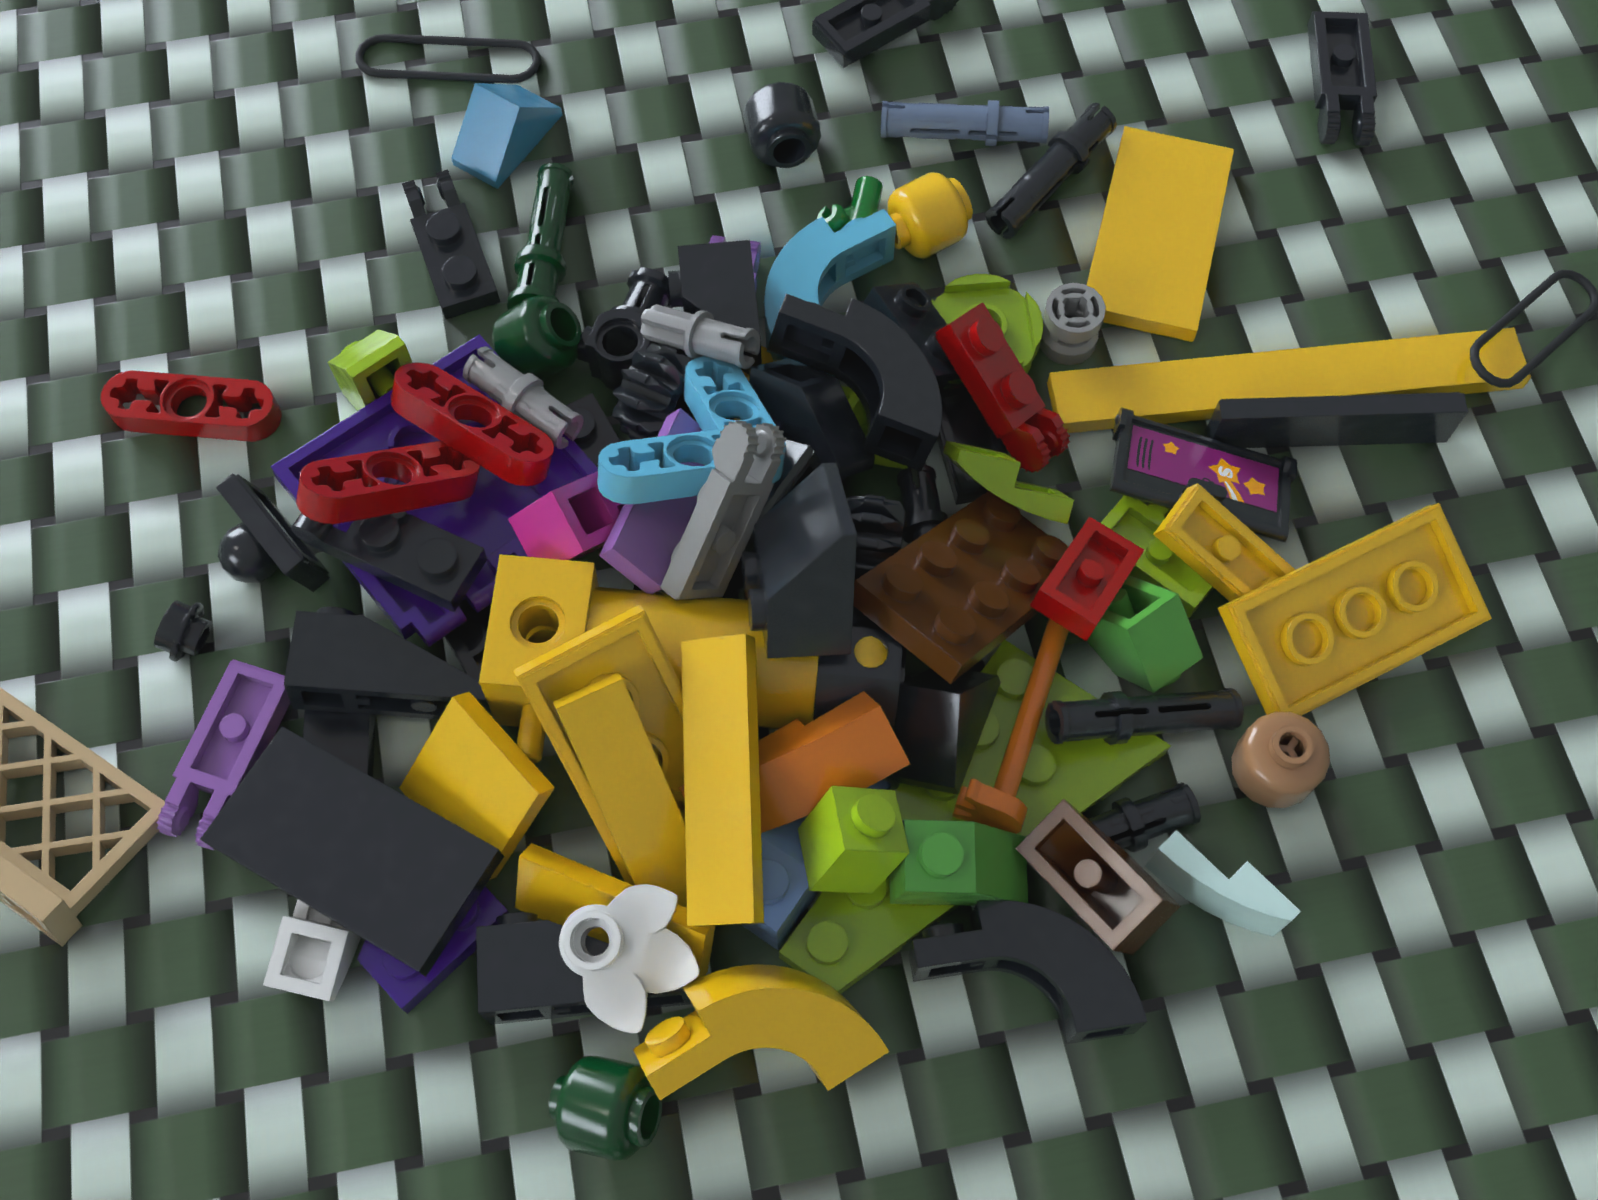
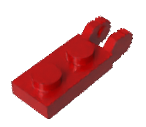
M983 302L935 332L937 341L997 439L1001 438L1010 455L1021 463L1020 469L1023 468L1025 472L1031 471V473L1039 472L1049 463L1048 460L1055 455L1059 456L1068 448L1070 435L1067 433L1068 429L1063 427L1064 422L1058 413L1044 408L1046 405L1036 391L1033 380L1024 371L1004 338L1001 327L993 320Z

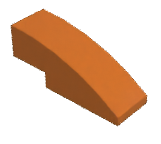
M862 691L805 726L796 718L758 741L761 833L809 815L831 786L868 788L910 764L881 706L865 691ZM684 785L679 787V790L685 798Z

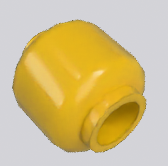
M930 172L892 192L888 199V214L896 224L895 248L898 250L905 248L912 256L925 259L954 245L966 235L968 221L972 218L973 210L969 196L958 180L955 178L948 179L943 174Z

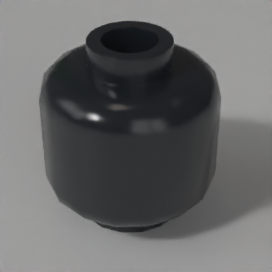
M776 82L765 85L757 90L746 102L743 113L745 127L752 152L760 162L772 167L791 168L803 163L817 149L821 139L820 124L812 98L804 88L794 83Z

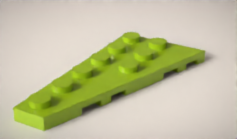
M1006 640L1001 643L981 671L982 673L998 675L1001 683L962 783V786L968 787L970 779H977L981 783L994 788L1036 660ZM1056 672L1016 798L1021 800L1028 808L1022 830L1017 834L1027 837L1063 799L1067 800L1078 811L1084 813L1098 801H1103L1118 790L1124 782L1144 767H1149L1164 756L1171 745L1156 735L1131 736L1127 743L1109 745L1104 739L1054 744L1049 739L1045 726L1047 705L1057 700L1066 702L1097 699ZM901 783L895 790L902 821L904 819L965 821L952 816L958 798L956 794ZM889 876L873 894L822 892L779 951V958L795 970L805 972L822 980L842 994L899 952L903 945L920 934L924 929L936 921L939 922L957 909L959 905L890 904Z

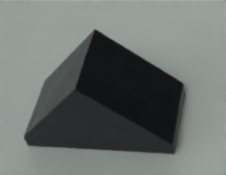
M929 669L904 682H900L895 735L910 764L893 773L897 783L956 795L959 794L1001 683L998 675L968 670L950 684L934 670Z

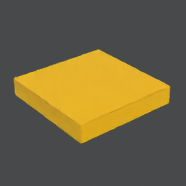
M470 691L451 698L399 787L406 797L502 852L504 858L489 880L498 876L555 788Z

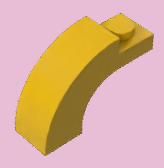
M759 964L734 966L718 970L697 978L682 987L695 1011L683 1018L677 1016L662 1021L649 1031L645 1037V1042L633 1048L645 1076L659 1100L667 1097L727 1058L750 1049L775 1048L799 1056L807 1062L827 1091L889 1052L881 1037L833 987L799 970L783 966Z

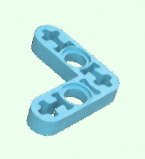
M706 356L694 358L688 362L685 368L683 395L702 431L609 444L601 450L598 456L597 484L599 492L605 498L620 504H642L698 496L711 470L715 469L712 448L716 439L720 438V431L724 429V425H728L729 421H746V423L752 424L754 428L756 424L762 423L776 426L741 368L734 364ZM725 418H736L740 420H730ZM785 454L780 456L781 463L772 483L778 481L782 475ZM695 462L705 466H688L681 463Z

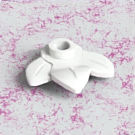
M649 884L634 885L625 888L607 906L593 904L581 907L567 918L560 932L559 949L561 956L573 972L583 976V993L587 1007L598 1019L622 1032L639 1033L642 1031L646 1019L648 993L659 994L677 990L694 981L700 974L699 965L690 946L680 936L666 928L677 908L678 895L659 886ZM594 928H603L609 936V945L605 952L593 956L586 949V936Z

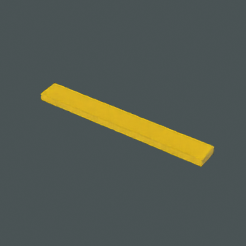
M1514 327L1503 328L1483 345L1479 351L1481 363L1486 370L1502 379L1513 377L1527 364ZM1482 330L1050 372L1047 386L1052 411L1059 414L1064 422L1063 427L1068 429L1067 433L1114 429L1115 417L1121 407L1133 410L1135 416L1168 424L1211 419L1217 403L1221 399L1451 392L1472 394L1523 389L1531 379V375H1527L1520 383L1510 388H1499L1483 380L1473 369L1470 361L1471 346L1475 340L1487 331Z

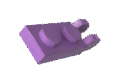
M234 659L230 661L172 775L176 780L165 799V805L161 808V812L158 815L157 829H159L160 833L177 837V835H181L182 831H185V827L189 824V819L193 816L198 806L199 790L212 794L196 828L195 842H197L198 846L214 850L200 839L272 741L290 704L284 687V675Z

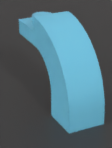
M885 209L866 218L853 219L835 233L825 219L820 217L800 230L787 242L772 265L765 287L766 348H768L775 322L786 294L822 306L829 295L842 285L894 260L896 224ZM767 350L771 354L773 361L787 359V357Z

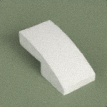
M297 899L293 917H282L263 986L321 1000L334 1001L353 960L361 937Z

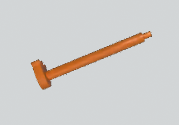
M1050 618L994 788L981 783L977 779H970L968 787H961L952 816L957 819L978 822L1015 834L1022 830L1028 808L1021 800L1016 798L1069 632V630Z

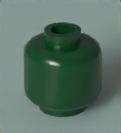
M538 295L528 298L502 313L494 323L492 343L494 351L498 356L522 374H534L539 379L545 380L575 362L578 357L577 347L581 340L582 331L580 322L571 308L552 297Z
M584 1056L571 1067L567 1075L560 1076L554 1083L549 1098V1114L552 1119L556 1120L558 1138L567 1149L613 1161L627 1160L640 1147H647L652 1142L660 1124L662 1100H659L641 1065L601 1056Z

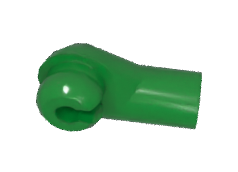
M872 176L858 178L855 183L851 206L844 209L841 205L833 204L831 210L825 206L820 210L817 219L823 217L835 233L853 219L866 218L878 212L883 189L882 182Z

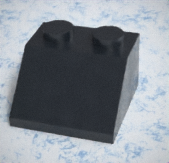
M836 462L822 463L754 524V551L742 552V582L744 592H748L750 631L763 632L767 659L851 654L857 534Z

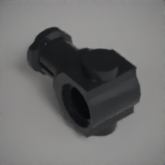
M640 267L638 270L631 271L627 281L629 291L623 304L614 306L611 310L598 315L593 327L586 326L584 328L581 340L578 343V360L589 363L592 377L601 379L606 387L613 391L621 386L623 380L621 369H629L632 366V358L635 351H646L652 343L660 344L645 339L640 333L642 325L641 315L645 309H650L656 304L665 307L671 305L669 278L662 272L652 268ZM624 352L630 353V354H628V355H626V356H621V357L615 356V355H617V354H619V353H624Z

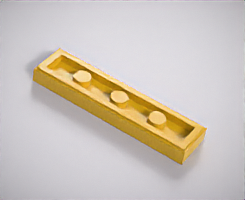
M748 634L681 641L687 926L764 923L755 637Z
M617 672L553 701V705L634 885L649 884L669 890L678 895L677 904L687 908L685 822L623 678Z

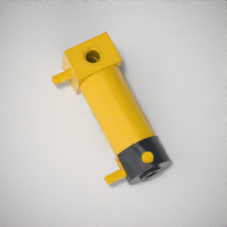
M499 554L479 684L495 721L499 725L519 727L517 745L533 763H538L542 760L546 732L513 670L637 605H640L645 610L681 685V641L748 634L755 637L758 728L779 729L796 718L805 726L862 691H865L881 706L894 731L900 682L905 680L906 648L854 606L851 654L767 659L763 632L750 631L748 600L719 597L675 600L663 592L646 594L640 590L599 587L595 563Z

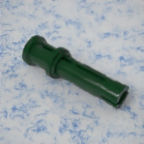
M546 163L538 170V181L527 243L515 257L514 269L518 278L516 289L511 291L508 296V310L526 299L538 295L552 297L559 302L556 297L558 284L564 280L567 270L566 261L561 254V246L567 220L571 187L574 182V176H571L572 171L565 165Z

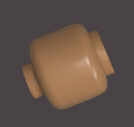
M1273 712L1259 717L1247 728L1237 742L1231 757L1232 775L1239 789L1253 802L1267 808H1288L1301 803L1325 779L1330 765L1329 745L1322 731L1309 719L1293 712Z

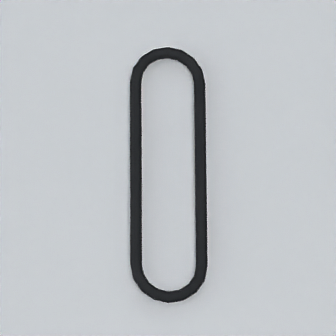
M380 34L364 40L355 53L356 64L359 69L369 76L380 78L518 83L531 78L538 71L541 64L540 54L535 46L526 41L516 39ZM391 42L520 48L531 54L533 62L526 71L520 74L504 75L375 69L366 65L363 56L365 51L372 45Z
M1559 270L1551 274L1475 340L1470 348V361L1473 369L1487 383L1499 388H1510L1520 383L1595 315L1598 310V292L1595 286L1582 274L1572 270ZM1562 278L1571 279L1586 290L1590 298L1589 308L1513 377L1509 379L1496 377L1482 365L1479 357L1481 347L1558 280Z

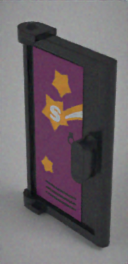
M1120 408L1115 417L1112 440L1116 441L1109 491L1172 509L1186 488L1198 483L1255 534L1286 542L1289 534L1291 484L1297 476L1296 459L1283 456L1281 459L1135 416L1133 410Z

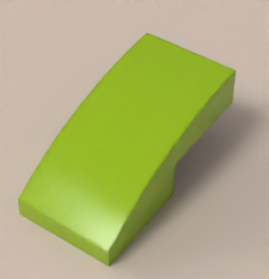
M946 441L943 453L960 470L985 489L1026 512L1045 519L1068 524L1074 500L1057 489L1016 481L1021 464L1019 461L1002 452Z

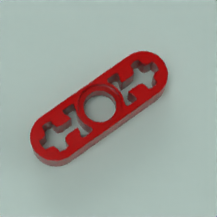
M415 362L402 365L396 370L391 394V406L397 414L508 483L519 486H533L547 478L554 444L545 432L439 367ZM457 420H471L486 427H471Z
M130 370L118 373L110 378L101 391V404L118 427L129 432L253 442L263 440L273 434L279 427L282 418L280 406L270 389L262 382L256 380ZM137 394H142L145 400L135 399ZM194 395H201L207 398L205 407L198 414L190 417L177 415L180 403L186 398ZM223 400H225L228 407H223ZM131 403L129 409H125L123 404ZM254 403H259L261 409L251 410ZM155 405H160V412ZM250 411L248 418L242 419L239 412Z
M442 441L317 460L305 465L300 472L296 504L300 512L311 520L325 524H340L462 501L471 497L475 492L480 465ZM376 478H393L405 484H388Z

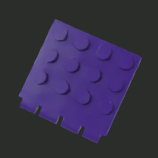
M480 334L431 364L498 403L474 384L467 382L463 378V369L469 357L474 354L484 362L485 359L478 355L477 350L484 346L492 349ZM390 390L270 467L276 479L296 502L300 472L308 463L440 440L397 414L391 406L392 390ZM457 420L471 427H486L471 420ZM564 434L562 437L568 440V446L563 449H558L554 446L547 478L537 485H514L480 466L475 492L471 497L462 501L404 511L484 548L487 561L463 598L476 613L481 612L492 604L499 554L528 557L508 518L550 491L598 471L596 465L581 448ZM376 478L388 484H405L393 478ZM353 521L334 524L333 527L347 532ZM343 561L404 639L417 633L423 642L430 647L467 621L459 606L454 613Z

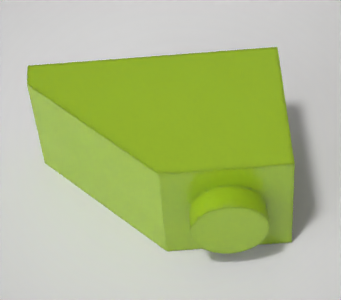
M378 329L364 339L349 344L339 355L327 363L343 395L359 411L392 390L396 370L402 365L413 362L406 344L398 335Z

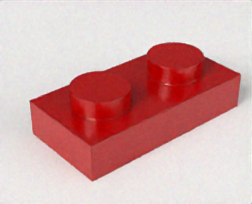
M1089 517L1040 587L1030 607L1087 641L1143 554L1144 549L1092 517Z

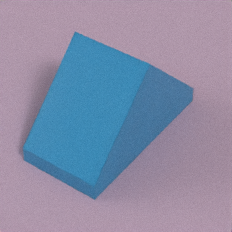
M475 83L453 151V165L498 189L561 118V107L519 85Z

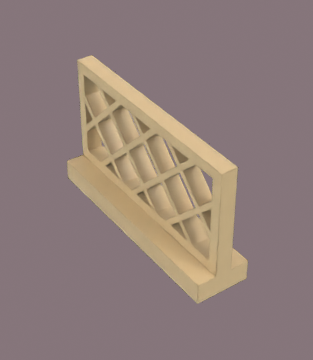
M0 687V902L63 947L83 926L76 916L159 831L157 829L158 815L161 812V808L165 805V801ZM9 715L18 720V722L9 723ZM39 735L44 739L43 759L8 763L9 739ZM57 748L66 755L57 756ZM86 768L93 773V793L56 798L57 772ZM43 774V800L7 805L8 779ZM105 782L115 789L105 791ZM135 802L148 811L130 830L105 833L106 806ZM93 809L92 836L56 841V814ZM42 816V843L10 848L5 844L7 821ZM112 848V849L105 855V849ZM92 851V869L71 891L55 880V857ZM41 859V869L30 861Z

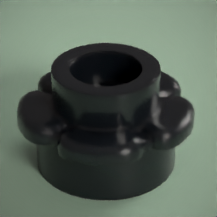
M176 600L164 614L155 635L154 646L170 653L169 659L171 661L177 662L186 653L197 656L204 647L212 628V621L204 618L203 605L196 602L190 606Z

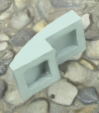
M1177 830L1158 847L1145 865L1164 884L1186 900L1226 922L1250 931L1275 936L1301 912L1248 861L1228 879Z

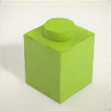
M831 786L798 827L809 891L873 894L910 853L895 790Z

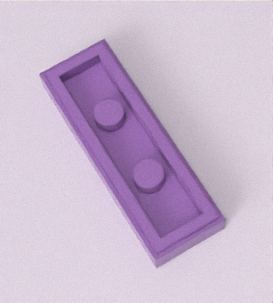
M680 408L666 417L657 437L700 432L702 430L699 424ZM695 462L681 463L688 466H705ZM697 496L642 504H624L599 556L646 594H653L661 590L660 586L670 566L673 550L681 541L697 504Z

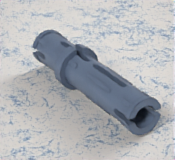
M988 100L987 105L882 101L881 138L971 139L985 141V146H996L997 141L1047 143L1049 106H1000L999 100Z

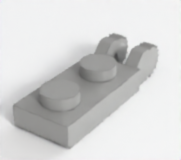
M729 421V424L724 425V429L720 431L721 436L716 439L712 448L715 469L711 470L706 483L698 493L695 509L681 541L673 550L670 566L660 586L673 599L687 600L723 597L742 556V552L752 534L754 524L757 522L774 485L772 480L781 463L780 456L785 454L783 451L786 447V438L783 437V431L779 430V426L762 423L756 424L754 428L752 424L746 423V421Z

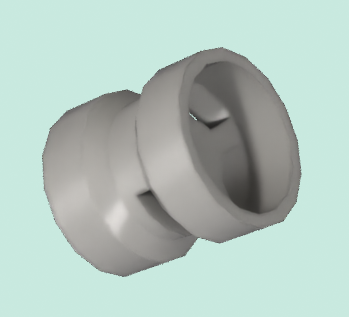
M1068 283L1060 285L1049 295L1044 311L1040 348L1050 360L1058 364L1074 365L1084 362L1094 352L1106 309L1102 296L1094 288L1080 283Z

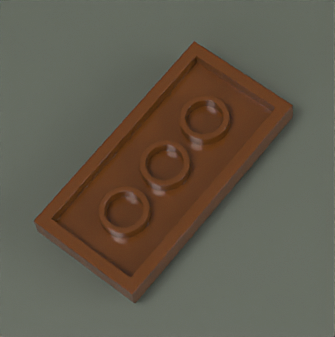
M988 491L856 579L854 582L853 606L947 682L952 684L1038 613L1037 610L1030 607V604L1068 546L1059 538L1046 534L1021 515L1016 506Z

